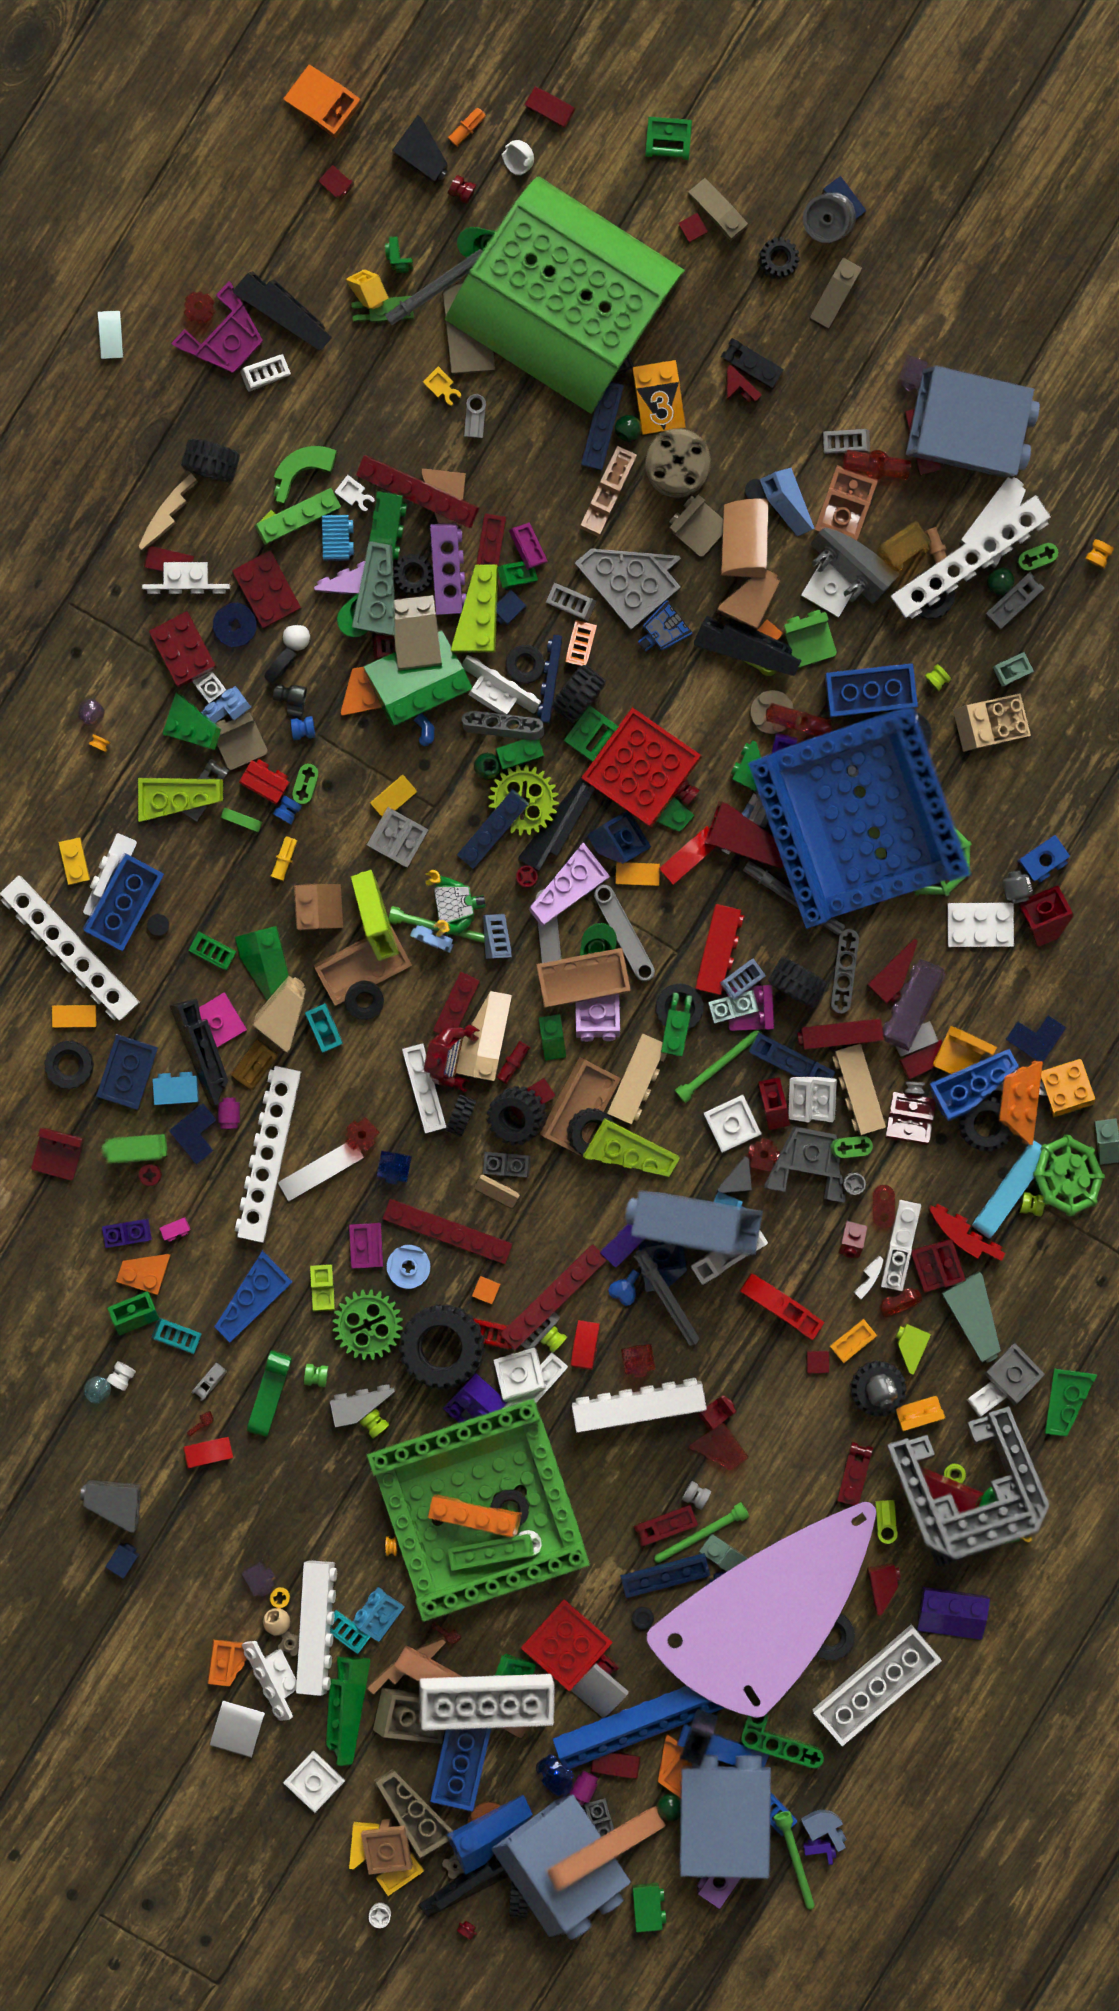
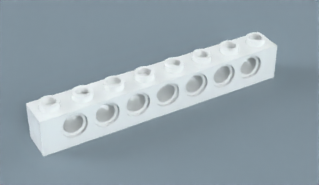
M1035 495L890 596L905 618L908 616L911 619L922 612L920 608L926 603L931 606L940 600L939 594L944 591L948 594L958 587L957 582L962 578L967 581L976 575L975 569L981 565L983 568H986L995 562L993 557L998 553L1001 556L1005 555L1013 549L1011 544L1017 540L1019 543H1022L1031 537L1029 532L1035 528L1038 531L1049 524L1047 519L1051 516ZM1028 515L1031 518L1032 523L1029 527H1023L1020 524L1021 516ZM1004 528H1011L1013 530L1014 536L1012 539L1006 540L1002 537V530ZM991 540L995 543L996 548L993 552L985 551V541ZM968 553L977 555L978 560L976 564L970 565L966 562L965 557ZM955 565L959 568L960 573L957 577H950L948 575L947 569L949 566ZM932 578L940 579L942 583L940 589L933 590L930 587L929 582ZM915 590L921 591L924 596L923 600L919 603L914 602L911 598V594Z
M17 876L0 893L3 897L1 899L2 903L8 909L13 907L17 911L16 917L23 925L28 923L33 928L31 933L39 941L43 939L48 944L45 948L54 957L58 955L63 960L60 964L69 973L73 971L78 976L75 980L84 989L88 987L93 992L90 996L98 1004L102 1002L108 1008L106 1013L113 1020L116 1018L119 1021L123 1020L140 1003L21 876ZM22 896H26L29 899V905L26 908H21L18 905V900ZM36 912H42L44 915V921L41 924H36L33 921V916ZM53 927L59 931V937L56 940H51L48 937V931ZM68 943L74 947V952L70 956H66L63 953V947ZM82 959L87 960L89 963V968L85 972H81L78 969V963ZM97 975H101L104 979V984L100 988L93 985V978ZM111 991H116L119 994V1000L114 1004L108 1001V994Z
M275 1066L274 1070L270 1069L267 1082L271 1083L270 1090L265 1091L263 1104H266L265 1113L261 1112L258 1125H262L260 1134L256 1133L253 1146H256L257 1150L255 1155H251L249 1162L252 1173L251 1177H246L244 1189H248L246 1198L242 1197L239 1210H242L243 1214L242 1218L237 1219L235 1231L238 1232L237 1237L259 1242L265 1241L302 1071ZM279 1083L287 1086L288 1090L284 1096H279L276 1093L275 1089ZM273 1105H280L282 1107L283 1113L280 1117H274L271 1114ZM269 1126L277 1128L278 1135L276 1138L272 1139L267 1136L266 1130ZM265 1147L273 1150V1157L270 1160L262 1157L261 1152ZM259 1169H266L268 1171L269 1177L266 1181L258 1179L257 1172ZM255 1190L263 1192L264 1199L262 1202H255L253 1200L252 1194ZM251 1211L259 1214V1221L255 1224L250 1223L247 1218Z

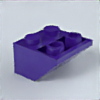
M475 1373L443 1409L458 1423H462L503 1409L508 1402H504L502 1396Z

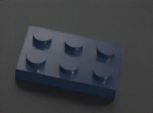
M116 1034L96 1096L138 1110L159 1047Z

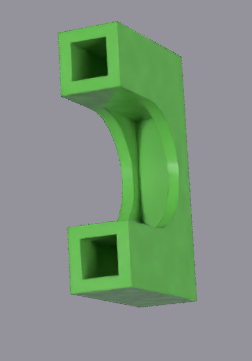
M166 1134L108 1139L106 1144H103L104 1158L108 1157V1162L162 1158L163 1156H168Z

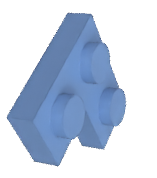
M235 686L232 689H227L222 694V697L215 702L209 703L201 713L216 723L228 713L235 720L251 708V706Z

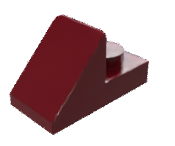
M730 364L727 367V401L740 389L742 391L740 395L747 402L752 400L756 403L762 394Z

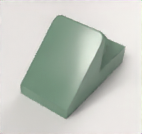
M1025 652L993 666L1002 687L1034 672Z
M1117 1119L1094 1121L1099 1164L1119 1162Z
M710 1534L699 1550L700 1553H705L706 1557L727 1572L747 1560L746 1556L714 1534Z

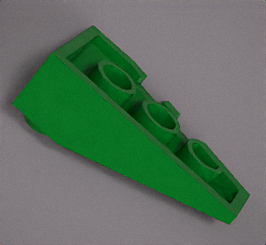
M277 926L235 937L240 958L267 1001L289 976Z

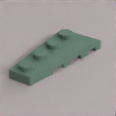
M369 541L352 624L353 628L396 636L391 545Z

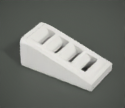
M283 354L244 367L241 370V375L248 392L291 375ZM278 362L282 373L278 374L274 363ZM266 366H270L273 376L269 375ZM259 369H261L265 379H261L258 372ZM251 372H253L256 382H253L250 375Z

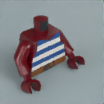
M468 1025L465 1029L445 1028L430 1041L424 1071L430 1073L429 1076L435 1084L448 1087L454 1086V1088L463 1092L468 1090L463 1088L462 1084L465 1081H470L460 1076L454 1079L457 1070L463 1037L466 1036L472 1041H477L479 1037L474 1035V1032H479V1029L473 1025Z

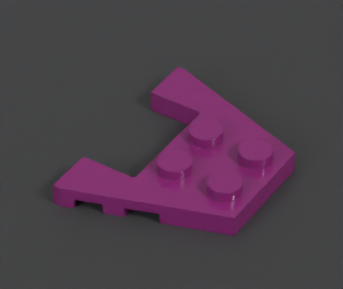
M228 281L216 294V297L232 311L202 344L185 329L171 344L178 349L234 374L263 343V340L239 296L233 293L234 287L232 283Z

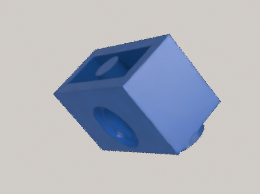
M1054 835L1020 858L1018 862L1030 876L1032 882L1038 880L1040 883L1050 876L1048 872L1055 867L1059 870L1068 863L1066 859L1070 855L1057 836ZM1042 854H1047L1050 857L1051 862L1048 866L1040 864L1039 859Z

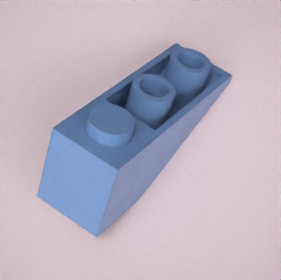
M792 468L774 472L760 479L767 500L797 536L815 529Z

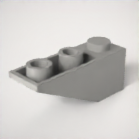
M387 1384L378 1386L377 1391L368 1392V1389L355 1391L356 1395L347 1397V1393L334 1395L330 1405L335 1427L357 1423L393 1394L395 1387L390 1388V1385Z

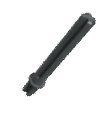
M479 249L404 302L400 301L398 306L385 314L391 326L406 315L410 316L412 311L469 273L483 253V250Z
M750 860L748 861L743 871L758 881L757 884L761 883L799 908L791 888L769 874V870L764 871ZM833 917L827 922L821 923L837 935H840L845 929V926Z
M645 1249L637 1251L634 1257L642 1269V1275L648 1278L688 1345L697 1344L699 1337L657 1270L658 1265L652 1262Z

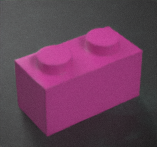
M186 1217L159 1228L164 1241L168 1239V1242L176 1239L175 1236L179 1234L181 1236L189 1234L188 1231L191 1230Z

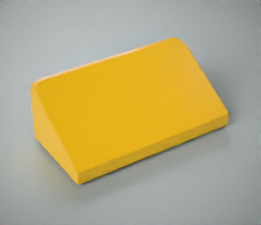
M401 775L371 801L370 804L383 816L387 807L396 811L418 791L404 775Z

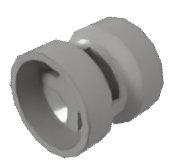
M853 1172L845 1176L843 1187L848 1193L857 1195L865 1189L866 1182L862 1175Z
M691 1481L682 1500L687 1503L691 1502L695 1504L696 1508L702 1510L711 1491L706 1488L702 1489L697 1483Z

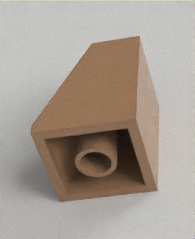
M766 570L765 578H751L720 604L717 613L757 630L780 580L776 579L778 575Z
M341 884L295 885L297 930L343 928Z

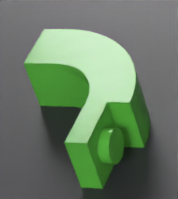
M309 446L288 455L281 462L274 475L276 480L282 481L281 485H276L274 496L277 497L276 502L286 505L292 482L302 471L317 469L332 473L337 450L322 446Z

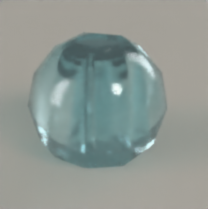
M96 1376L90 1378L84 1385L85 1397L92 1403L99 1404L105 1402L111 1394L110 1383L104 1377Z

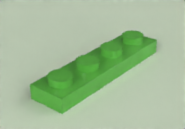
M329 488L257 523L255 528L264 545L322 518V516L340 509L341 505L332 488Z
M524 1534L448 1549L451 1571L534 1556L531 1534Z

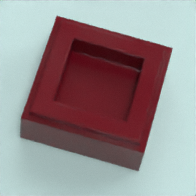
M698 213L678 223L688 243L708 233Z
M807 1351V1373H829V1351Z

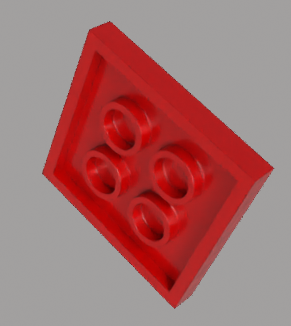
M563 1599L525 1641L521 1649L570 1692L613 1641L567 1600Z

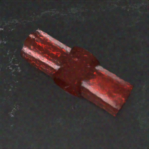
M847 450L844 454L843 469L865 472L872 479H881L883 476L908 479L910 474V460L889 457L881 450H873L870 454Z
M771 703L767 708V722L814 736L831 732V720L775 703ZM800 716V717H801V723H800V725L798 726V725H797V718Z

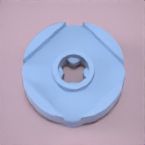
M417 925L416 928H413L410 934L411 937L435 948L444 949L443 951L448 953L451 952L453 939L444 935L441 937L432 935L433 930Z
M403 1245L396 1248L387 1261V1272L390 1279L401 1288L411 1289L421 1285L430 1273L431 1267L427 1254L415 1245ZM408 1260L412 1261V1265H415V1269L410 1270V1273H407L406 1269L402 1268V1265L406 1264Z

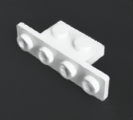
M164 562V584H142V589L147 590V594H160V590H169V594H182V590H191V594H204V590H213V594H226V590H231V585L208 584V562Z
M467 655L462 663L464 670L478 678L468 695L498 714L508 715L515 703H518L532 713L536 712L541 701L534 694L524 691L515 682L507 680L496 670L483 665L477 658Z
M119 833L116 834L107 857L103 856L99 864L101 871L98 877L94 876L90 885L92 892L83 910L84 914L90 916L123 853L132 855L137 843L135 840Z
M256 1641L243 1643L244 1655L254 1669V1675L259 1680L263 1693L272 1706L273 1714L279 1721L292 1719L293 1715L284 1698L296 1691L297 1680L282 1650H276L264 1658Z

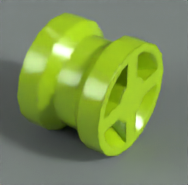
M938 664L934 666V670L931 673L924 675L938 692L942 689L944 683H949L952 680Z
M553 1326L540 1342L547 1344L550 1351L554 1353L567 1336L560 1334L557 1327Z

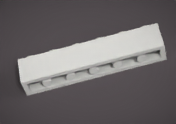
M311 1560L304 1562L297 1694L322 1696L330 1689L331 1679L328 1677V1669L332 1665V1656L329 1655V1650L333 1644V1634L330 1633V1626L334 1624L335 1614L332 1612V1603L336 1599L333 1583L337 1579V1569L334 1568V1562Z

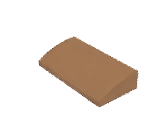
M746 499L724 505L721 575L765 578L768 530L767 499Z
M392 926L391 929L398 948V955L378 961L366 937L314 964V968L335 1006L345 1001L346 992L354 983L364 980L378 984L412 966Z
M622 948L536 964L544 1009L631 991Z
M579 1057L539 1134L581 1156L580 1153L570 1146V1142L567 1140L568 1132L566 1131L569 1121L575 1113H579L582 1109L596 1108L604 1112L621 1078ZM591 1122L584 1126L582 1137L585 1142L589 1141L597 1123Z

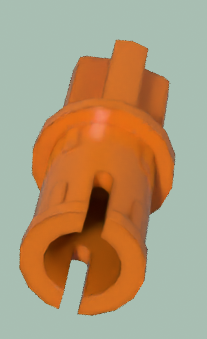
M476 108L464 121H460L461 124L447 138L458 147L470 133H474L473 130L486 117L485 113L481 109Z

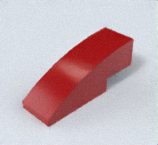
M708 826L659 868L672 885L715 848L713 845L704 843L709 831Z

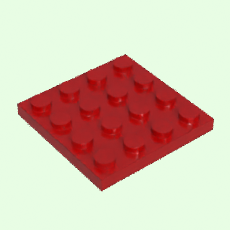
M632 707L581 778L645 824L652 827L699 763L702 756Z

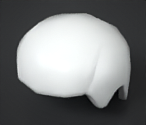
M515 140L505 146L507 149L502 153V158L512 173L522 175L533 166L534 154L527 143Z

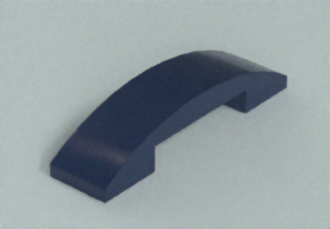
M760 1033L757 1034L749 1050V1053L797 1077L833 1078L835 1071Z

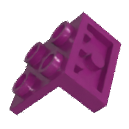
M772 985L752 986L745 991H754L759 1011L729 1019V1030L774 1029ZM731 987L734 993H736L737 990L735 989V987Z

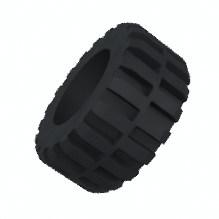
M435 1305L416 1313L404 1326L405 1330L400 1336L401 1345H399V1352L402 1353V1358L400 1359L402 1364L406 1365L407 1373L413 1375L415 1381L423 1383L429 1388H452L467 1381L476 1373L477 1368L480 1367L482 1356L485 1353V1348H483L485 1339L484 1335L480 1332L481 1327L479 1323L476 1324L473 1320L474 1317L471 1314L465 1313L464 1309L452 1307V1305ZM434 1327H449L461 1339L462 1353L459 1359L451 1366L437 1367L432 1365L424 1356L422 1350L423 1339L426 1333Z

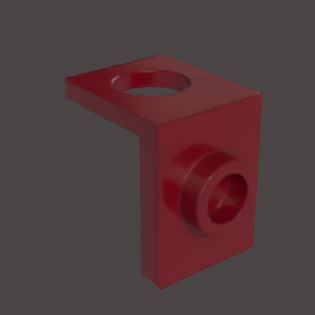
M334 165L319 179V183L339 201L354 187V181L352 179L349 180Z

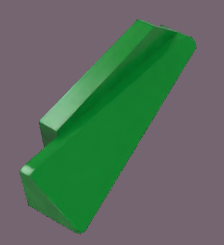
M337 1657L338 1679H331L329 1689L326 1744L329 1750L335 1751L338 1766L353 1764L370 1667L369 1658Z

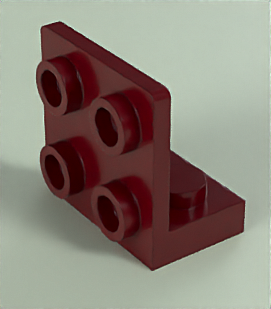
M44 1127L40 1128L38 1133L39 1141L31 1169L73 1180L84 1138Z

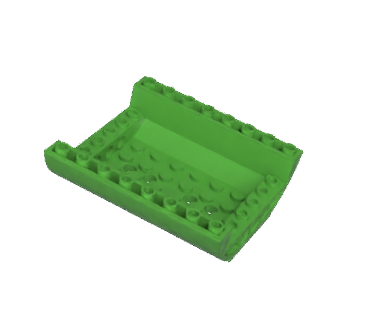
M538 176L517 199L456 295L444 320L592 414L615 374L685 270ZM528 255H533L536 257L537 263L529 266L525 263L524 258ZM552 267L555 270V275L551 278L544 276V268ZM582 291H589L592 294V299L587 302L583 301L580 298V293ZM604 302L608 303L611 311L602 313L598 306Z
M534 1398L367 1454L417 1596L416 1602L423 1621L590 1565L555 1455ZM518 1485L525 1486L527 1489L525 1497L529 1503V1515L527 1520L519 1526L518 1534L525 1530L537 1533L542 1543L539 1553L531 1558L523 1557L451 1571L448 1549L508 1538L510 1536L449 1522L435 1525L432 1519L428 1518L432 1496L439 1494L457 1498L473 1505L490 1508L493 1497L497 1492L514 1490ZM506 1501L501 1509L518 1512V1505L513 1501Z

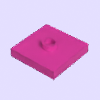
M225 992L199 1007L201 1020L207 1019L217 1048L247 1030Z

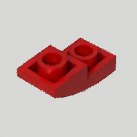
M578 1320L571 1367L593 1370L597 1351L596 1344L600 1330L599 1323Z
M229 1437L183 1447L187 1469L233 1458Z

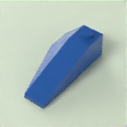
M524 1795L446 1835L464 1874L483 1866L494 1855L491 1848L517 1830L533 1815Z

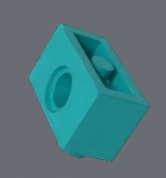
M327 1004L305 1012L322 1052L344 1044Z

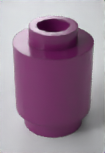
M222 1098V1102H219L218 1123H220V1128H238V1123H240V1102H236V1098Z
M583 1771L581 1775H578L570 1795H574L581 1805H584L585 1802L589 1803L598 1786L597 1781L599 1778Z

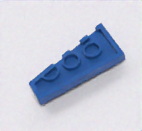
M263 1250L215 1325V1328L229 1342L293 1282Z

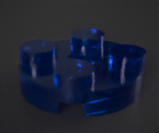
M231 603L217 611L213 620V629L216 637L223 644L230 647H240L248 644L253 639L257 630V621L255 615L247 606L240 603ZM234 619H238V623L241 624V628H237L236 631H232V627L229 626V623L234 622Z
M549 1754L536 1764L537 1774L542 1773L544 1779L541 1781L553 1794L557 1796L564 1794L563 1797H566L573 1790L572 1779L574 1775L572 1771L564 1768L554 1755Z

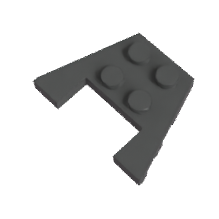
M793 1127L764 1188L785 1192L789 1170L827 1176L824 1199L845 1203V1194H843L842 1190L843 1178L840 1175L839 1169L840 1158L833 1156L830 1150L832 1142L837 1139V1135Z

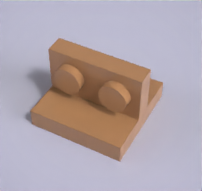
M384 1819L379 1829L362 1831L361 1837L369 1874L412 1869L413 1865L405 1826L395 1827L392 1826L391 1819Z

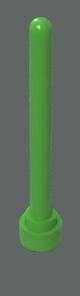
M391 907L389 922L396 925V923L401 924V922L436 931L440 930L438 927H433L437 923L436 921L404 914V911H401L400 908ZM465 929L461 934H451L485 943L483 933Z
M757 1029L750 1033L691 1083L683 1086L680 1085L676 1088L675 1092L686 1104L692 1099L693 1091L750 1046L757 1034H762L761 1030Z
M740 1502L735 1505L730 1514L655 1555V1562L661 1563L735 1520L738 1522L739 1520L744 1521L750 1516L743 1503Z
M789 1811L780 1812L774 1816L776 1826L783 1831L806 1908L812 1910L815 1906L791 1830L793 1823L792 1815Z

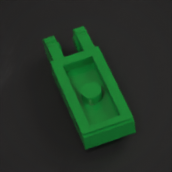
M673 993L671 1008L668 1010L661 1053L682 1057L690 1019L689 1010L692 996L687 995L684 1002V1012L676 1011L679 1000L678 993Z

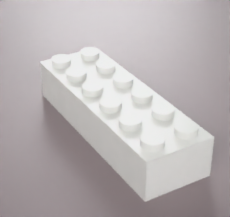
M696 1378L683 1380L684 1384L675 1385V1382L662 1383V1387L654 1389L653 1385L640 1387L641 1391L638 1392L626 1389L619 1391V1395L611 1396L610 1393H603L597 1395L598 1399L589 1400V1396L576 1398V1402L572 1403L576 1431L581 1432L706 1410L702 1383L697 1381Z
M911 1624L812 1709L813 1713L843 1746L942 1660Z
M551 1674L420 1679V1724L422 1730L553 1725L554 1683Z

